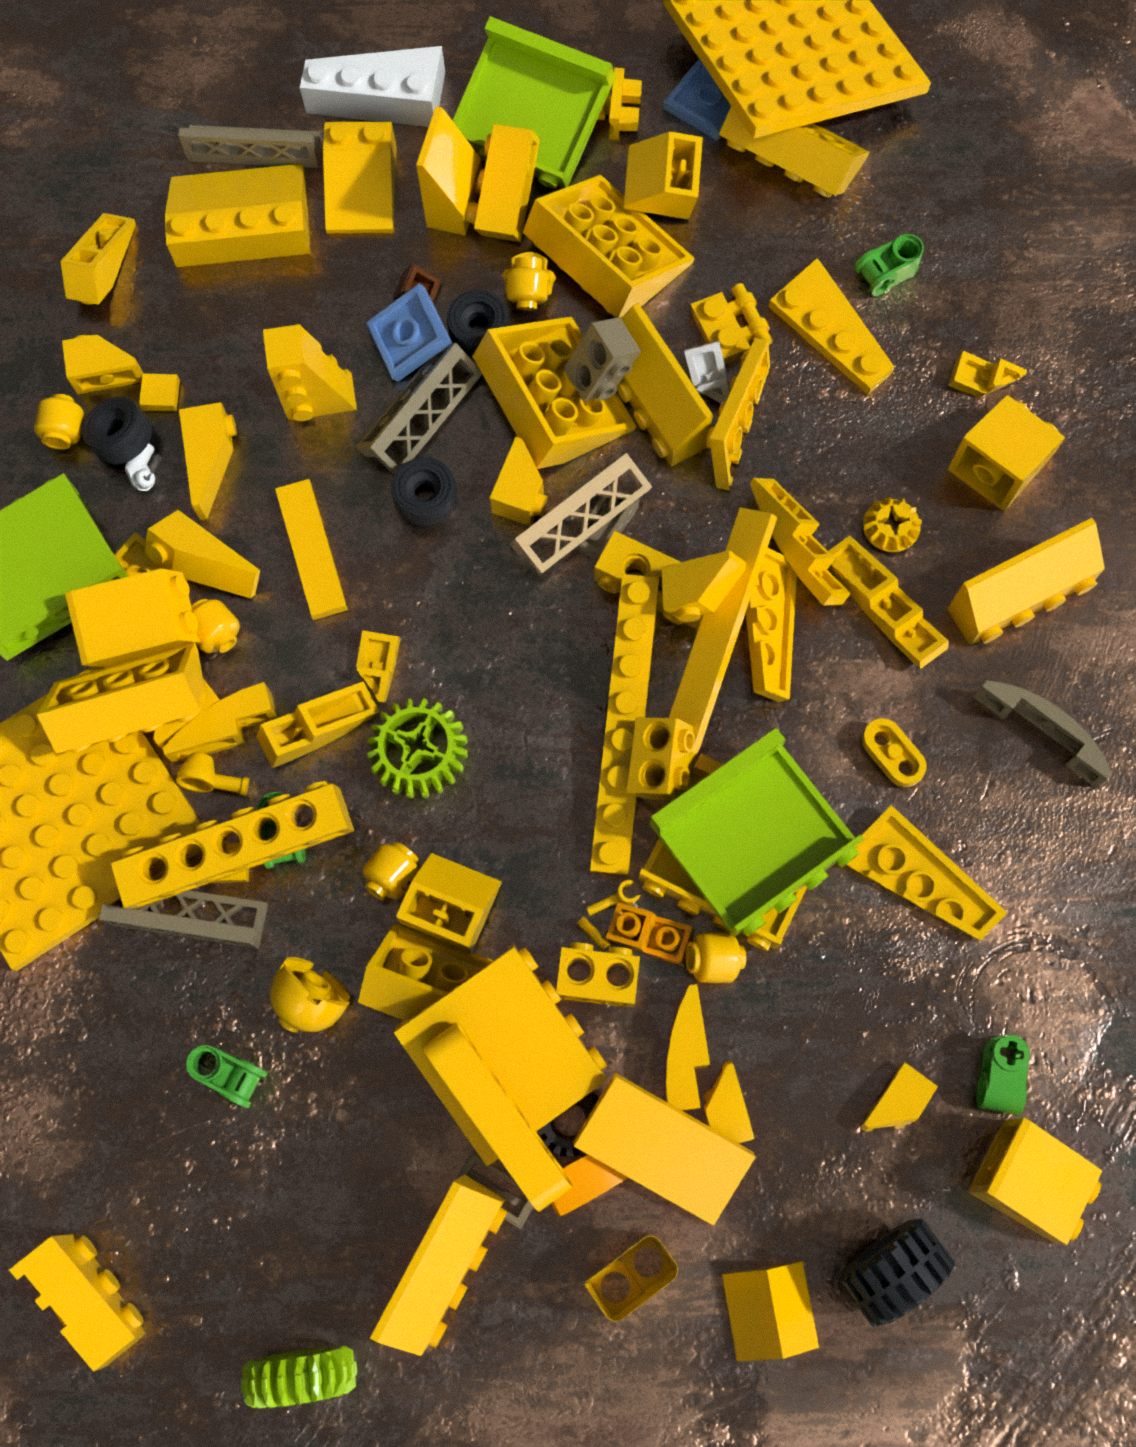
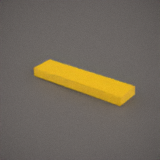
M310 479L275 488L312 619L317 620L347 611L348 607Z

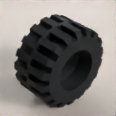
M922 1218L913 1219L895 1227L860 1253L845 1268L839 1282L870 1325L876 1327L889 1324L901 1318L930 1297L948 1279L955 1266V1261Z

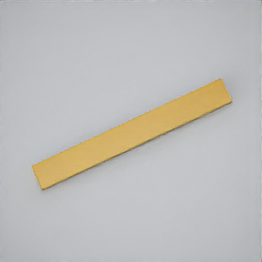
M739 508L725 551L730 550L746 562V570L716 611L703 615L669 718H678L694 726L695 746L690 754V776L777 517L772 513ZM669 735L664 739L663 747L668 742ZM664 772L659 777V784L664 778Z

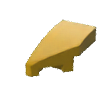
M962 351L956 357L948 386L977 397H983L1021 379L1026 375L1027 370L1001 358L993 364L966 351Z
M363 630L356 670L373 691L376 699L379 702L386 703L401 638L399 636Z
M727 1060L722 1065V1072L712 1089L709 1088L704 1096L706 1101L704 1111L709 1127L737 1143L753 1140L754 1135L733 1062Z
M904 1062L896 1071L882 1096L874 1103L860 1129L864 1132L872 1131L874 1128L892 1126L893 1129L903 1128L909 1122H915L922 1114L938 1086Z

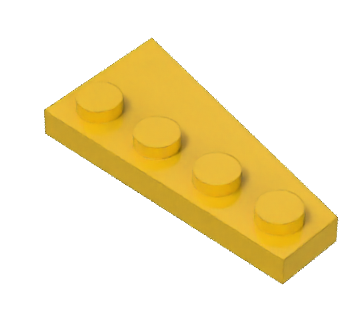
M818 258L770 299L768 307L867 395L892 374L895 366Z
M754 338L749 352L743 353L740 372L738 376H733L727 401L721 402L718 421L715 427H710L707 434L706 443L707 448H711L717 489L730 491L733 477L730 475L731 463H739L742 454V448H740L742 432L749 433L752 424L753 404H758L770 369L769 344L766 339Z
M767 547L746 610L754 693L781 702L790 700L797 574L784 555Z
M892 805L862 834L864 840L856 848L860 854L846 864L847 867L978 941H981L1008 913Z

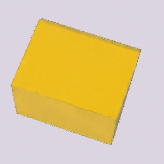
M803 1261L722 1274L737 1361L785 1359L819 1348Z

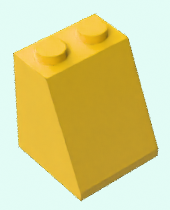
M1006 395L963 437L947 470L1005 512L1056 453L1065 436L1059 433L1053 424L1044 422L1030 412L1024 403L1015 401L1009 395Z
M160 568L66 592L65 597L82 665L109 667L188 643H200L196 634L198 621L192 613L189 585L184 578L183 572Z
M1028 1119L1003 1120L968 1193L1051 1242L1067 1245L1069 1240L1074 1241L1080 1234L1084 1224V1220L1080 1217L1087 1203L1092 1204L1100 1192L1101 1182L1098 1179L1102 1170Z

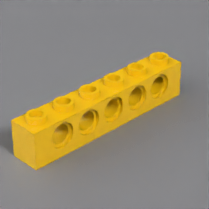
M327 781L316 782L304 788L306 793L291 798L290 794L280 795L268 800L269 806L255 811L254 807L244 808L232 813V820L218 824L217 820L208 821L195 827L196 833L182 837L181 833L172 834L159 839V846L145 850V847L142 846L123 852V859L110 863L123 907L139 909L353 832L354 828L340 787L334 784L328 785ZM311 807L314 813L313 820L308 826L301 827L298 823V814L303 808ZM273 820L277 826L276 834L270 840L265 841L261 834L262 827L267 821ZM236 833L240 844L235 852L229 854L225 848V842L231 834ZM199 846L203 857L201 862L193 867L189 862V854L193 848ZM162 859L165 863L166 871L163 877L157 880L153 875V867L157 861Z

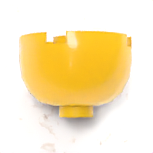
M287 957L271 982L269 996L273 1010L279 1016V1023L291 1032H298L299 1030L304 1032L323 1031L331 1027L341 1017L350 1003L348 1002L350 993L331 973L325 970L323 977H321L316 972L310 970L314 963L298 957Z

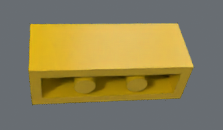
M493 124L492 134L487 135L484 148L485 155L487 156L485 169H481L478 178V188L481 190L479 204H475L472 211V224L475 225L474 229L480 235L521 243L540 139L534 130Z

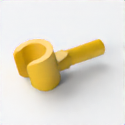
M625 880L614 894L587 906L586 909L589 915H593L611 906H616L617 902L630 906L634 905L640 895L629 899L623 895L622 890L631 887L635 882Z

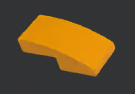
M617 902L606 939L646 955L684 966L686 948L688 943L692 942L695 929L693 926L656 916L654 912Z
M585 1153L579 1158L572 1159L561 1166L570 1179L573 1188L552 1202L551 1205L557 1216L561 1217L598 1197L629 1177Z

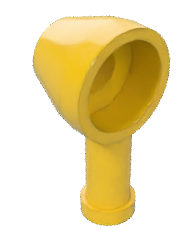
M195 752L191 753L181 766L177 774L176 783L180 787L193 792L207 793L213 791V789H219L247 796L250 778L215 774L213 758L207 754Z

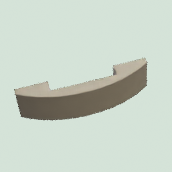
M988 680L974 695L976 700L1003 720L1012 710H1015L1073 753L1065 766L1095 788L1111 776L1112 771L1107 760L1090 735L1071 716L1050 701L1026 689Z

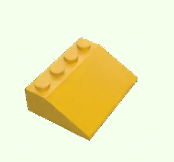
M304 164L171 177L165 211L166 245L176 267L311 254Z
M598 175L535 199L522 233L537 248L549 256L561 270L572 277L584 291L595 298L608 313L612 314L615 318H621L633 305L639 303L642 307L687 269L695 258L646 214L640 211L623 209L624 195L602 175Z
M572 316L488 329L472 356L516 435L523 439L537 469L564 464L634 431L637 427L617 392L606 400L594 399L583 402L580 397L576 405L565 398L554 400L558 395L567 398L579 395L563 369L583 338ZM574 421L579 424V426L571 427Z

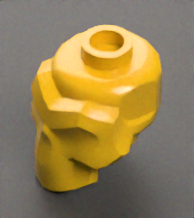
M525 252L511 259L512 268L506 269L501 277L504 280L507 299L517 303L516 309L534 311L537 310V304L546 302L548 295L552 294V287L556 276L551 270H547L548 260L544 256L534 252Z

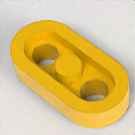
M875 719L867 725L862 735V744L866 752L895 785L900 787L916 785L925 775L927 768L926 760L899 726L889 719ZM877 735L883 736L887 744L878 745L874 737ZM899 765H908L911 773L908 775L902 774L899 771Z

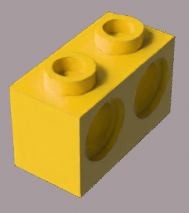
M636 717L627 793L645 800L674 801L685 793L691 781L689 763L690 754L695 746L694 726L678 718ZM669 735L668 742L663 747L664 739ZM664 772V778L659 784V777Z
M572 942L570 948H561L556 992L562 1000L634 1008L640 956H632L631 949L622 947H609V953L593 951L594 945ZM573 963H585L590 969L589 977L580 982L572 980L568 975V969ZM613 967H622L628 972L629 980L622 986H614L607 980V972Z

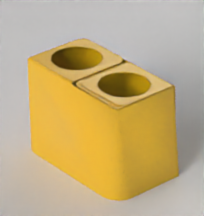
M651 1233L623 1253L622 1261H619L618 1258L615 1259L585 1284L600 1309L611 1321H621L672 1282L677 1276V1264L661 1241ZM645 1247L656 1249L660 1253L663 1262L660 1272L650 1278L638 1274L634 1267L636 1253ZM613 1272L623 1274L628 1279L630 1285L628 1296L619 1303L609 1302L601 1292L602 1280L606 1275Z

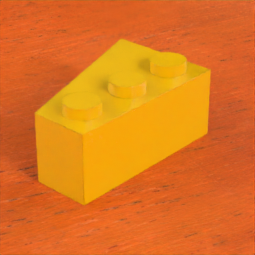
M300 324L263 330L267 369L288 421H307L315 416L357 410L352 373L348 369L342 370L337 364V359L332 354L327 356L322 351L321 344Z
M78 1233L51 1236L10 1268L9 1271L17 1280L23 1275L28 1278L40 1293L34 1301L42 1311L50 1305L63 1325L60 1332L94 1372L108 1366L146 1334L141 1326L144 1320L133 1304H126L118 1293L120 1289L118 1280L108 1269L103 1270L94 1258L97 1255V1251L86 1236L82 1235L80 1237Z

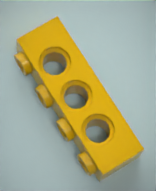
M614 531L594 567V580L598 582L602 589L615 594L621 590L622 574H626L629 570L637 569L644 576L659 577L660 587L662 586L661 567L680 563V561ZM659 590L657 610L662 612L663 616L670 622L678 625L685 623L695 628L698 633L703 615H701L699 620L693 622L678 620L677 617L663 610V593Z

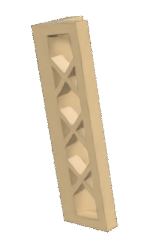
M625 453L521 533L510 545L517 555L523 552L537 572L542 574L649 491L652 486L629 455ZM628 471L640 488L632 495L616 493L618 478ZM611 484V492L603 491V489ZM595 495L610 498L609 510L604 516L589 514L590 499ZM616 499L624 500L615 507ZM584 505L583 513L575 512ZM567 517L582 519L581 534L576 538L561 536L562 521ZM588 520L597 521L587 529ZM556 526L555 535L547 534V532H549ZM540 538L555 540L553 556L542 563L530 546ZM560 541L569 542L565 547L559 550Z

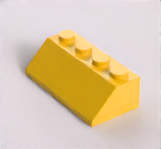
M732 106L719 135L728 139L726 144L731 148L741 152L747 149L757 154L755 159L758 162L769 167H773L774 164L785 169L784 175L797 182H802L804 179L814 184L813 190L829 198H831L832 194L836 196L845 192L870 153L815 123L753 139Z
M637 303L625 313L621 320L641 352L633 362L631 371L618 384L617 391L621 399L625 403L629 401L634 408V416L639 427L642 430L647 429L652 436V444L660 458L665 457L672 467L707 448V434L712 424L713 414L640 304Z
M1090 518L964 582L947 608V611L968 644L972 645L980 640L984 644L989 643L1003 634V628L1011 624L1015 628L1020 627L1035 617L1034 612L1045 608L1047 612L1051 611L1066 601L1065 596L1076 592L1079 596L1097 585L1096 578L1105 569L1095 521L1093 518Z
M188 643L54 682L37 716L55 753L58 754L68 750L72 753L80 752L96 742L103 740L115 742L131 732L138 730L150 732L166 722L173 720L185 722L201 713L206 698L196 643Z
M394 923L366 966L358 1003L401 1020H405L408 1017L411 1019L493 960L475 953H469Z
M463 1174L452 1183L370 1339L422 1356L429 1345L436 1349L448 1326L441 1322L449 1307L456 1310L468 1289L467 1286L462 1284V1281L469 1269L475 1272L478 1270L488 1251L487 1248L482 1246L488 1232L491 1231L496 1234L508 1211L502 1208L506 1197L466 1174Z

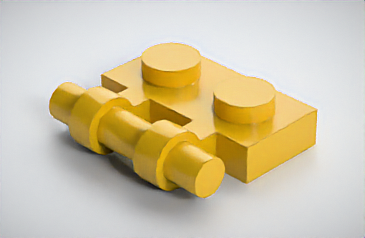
M742 283L735 285L731 289L735 300L727 303L723 293L720 292L690 305V313L706 344L719 340L725 365L741 359L744 352H749L750 345L748 342L754 340V338L766 339L769 345L772 343V338L768 333L770 327L766 319L760 317L755 307L757 302L753 294L747 292ZM743 314L748 326L740 328L735 317Z

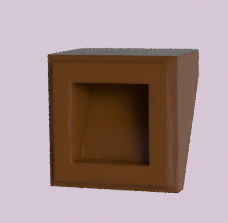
M412 263L402 273L392 299L397 300L420 283L426 288L432 302H434L442 280Z

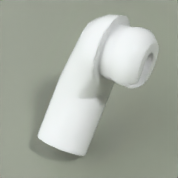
M149 443L141 454L128 461L125 465V472L132 486L140 491L150 490L155 483V475L151 473L147 466L155 450Z

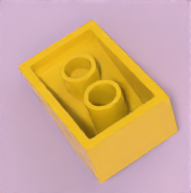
M436 106L416 164L426 225L428 228L466 236L469 223H472L473 207L475 204H478L476 201L481 193V190L478 188V178L482 169L481 158L442 107Z
M325 122L323 165L325 228L327 234L394 232L397 146L392 122Z

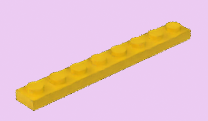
M622 574L590 866L591 872L629 876L637 796L627 793L635 719L636 717H645L659 577Z

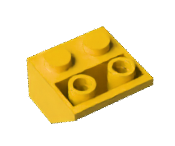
M669 131L629 145L623 209L689 220L698 199L703 137Z
M431 853L411 881L396 918L406 927L472 953L502 881Z

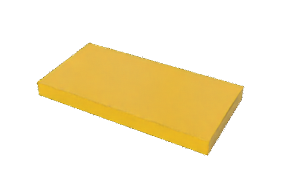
M614 1073L573 1141L574 1147L713 1226L756 1158L753 1151L617 1073Z

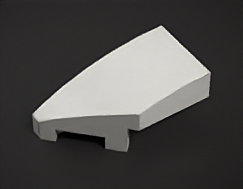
M719 340L685 349L684 352L692 384L697 388L696 390L719 403L727 401L730 386Z

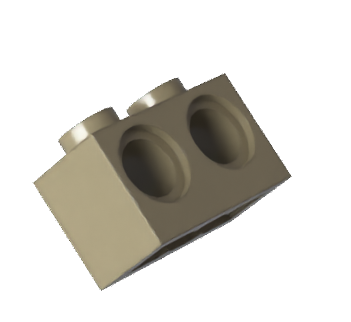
M620 317L592 322L563 369L583 402L594 399L606 400L616 393L618 384L631 371L632 364L641 350Z

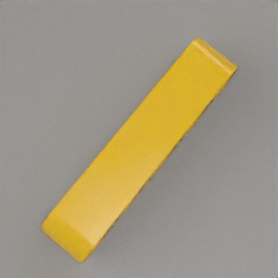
M457 1022L422 1046L431 1064L538 1212L573 1188L570 1179Z

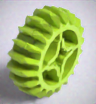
M408 698L406 700V709L401 710L397 703H393L394 715L391 717L387 713L381 712L380 718L384 725L372 724V732L377 736L367 738L368 746L373 748V750L367 753V759L370 762H376L371 767L374 775L382 774L379 780L382 786L385 787L393 783L392 792L398 795L406 787L408 798L412 799L415 796L416 789H420L423 798H428L429 787L434 786L437 793H442V780L451 785L455 783L451 770L457 773L463 772V764L458 760L468 758L467 750L462 748V746L468 743L466 735L459 734L463 730V725L461 721L453 722L455 715L452 710L442 714L443 707L439 702H436L429 709L428 700L425 698L421 699L419 707H415L412 699ZM419 723L413 731H401L405 726ZM435 727L440 729L447 737L448 745L445 754L439 752L438 747L431 744L434 738L433 730ZM390 742L403 752L400 770L394 768L388 760ZM420 743H423L425 749L423 751L417 749L413 754L410 747H418ZM430 764L435 766V768L426 773L415 774L422 765Z
M326 1346L251 1359L242 1366L241 1392L244 1393V1403L252 1408L258 1407L259 1409L285 1407L348 1394L356 1387L355 1375H357L356 1361H354L353 1350L345 1346Z

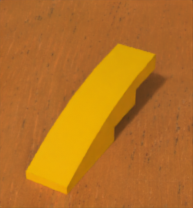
M753 478L750 486L759 509L763 512L772 513L777 517L772 536L799 579L823 606L844 604L851 593L827 570L835 558L812 536L820 524L775 479Z
M848 536L828 551L835 558L829 567L831 572L851 593V597L867 616L919 669L948 649V640L923 618V609L898 587V578L856 540Z

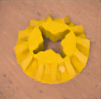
M888 496L884 500H875L866 511L863 519V529L867 539L878 549L887 552H899L915 543L920 534L922 519H919L916 507L908 505L904 498L897 500L891 499ZM890 513L894 516L895 521H901L895 535L890 525H884Z

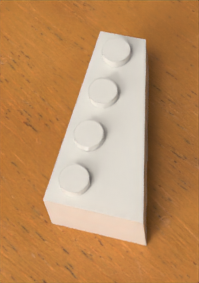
M442 46L305 60L300 83V91L306 114L429 127L435 107L440 105L445 78Z

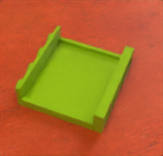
M489 16L484 28L488 40L453 118V122L476 153H478L481 160L485 162L487 161L484 150L487 135L492 134L493 124L534 130L540 139L533 176L537 177V180L546 187L556 189L557 186L566 188L569 186L616 78L613 66L609 62Z
M64 473L46 481L41 487L24 497L17 498L10 505L0 510V655L6 661L71 623L65 597L66 592L129 576L81 501L78 491Z
M777 728L652 815L650 820L651 828L733 937H736L742 931L746 936L754 933L766 923L763 919L764 915L774 908L778 913L784 911L797 900L794 893L805 885L809 890L818 886L829 877L825 871L836 862L841 868L860 854L856 848L864 840L861 834L856 838L853 836L783 747L786 739Z

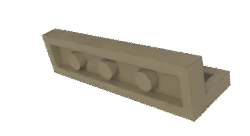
M189 125V128H179L178 137L188 162L268 166L304 164V167L319 168L322 147L320 131Z
M457 343L450 344L422 365L357 444L356 448L365 457H376L395 475L396 471L404 463L415 458L482 375L480 369ZM459 361L469 372V375L461 384H453L452 368ZM436 388H445V404L440 410H432L431 394ZM415 414H424V430L418 436H410L411 418ZM393 440H402L403 456L395 463L384 451Z
M191 890L172 896L177 897L185 908L175 916L160 913L156 905L161 901L144 906L138 910L123 908L121 901L113 906L102 904L99 920L111 926L259 949L268 908L267 902ZM185 899L197 901L189 906ZM210 902L215 903L222 915L214 921L197 919L193 911L204 903ZM221 904L234 907L226 912ZM242 908L257 910L253 928L237 926L230 917Z

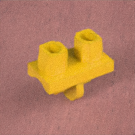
M625 68L614 69L616 78L613 83L612 94H608L598 117V120H604L605 115L610 114L609 140H619L620 131H638L639 108L623 107L622 104H640L642 80L625 79Z

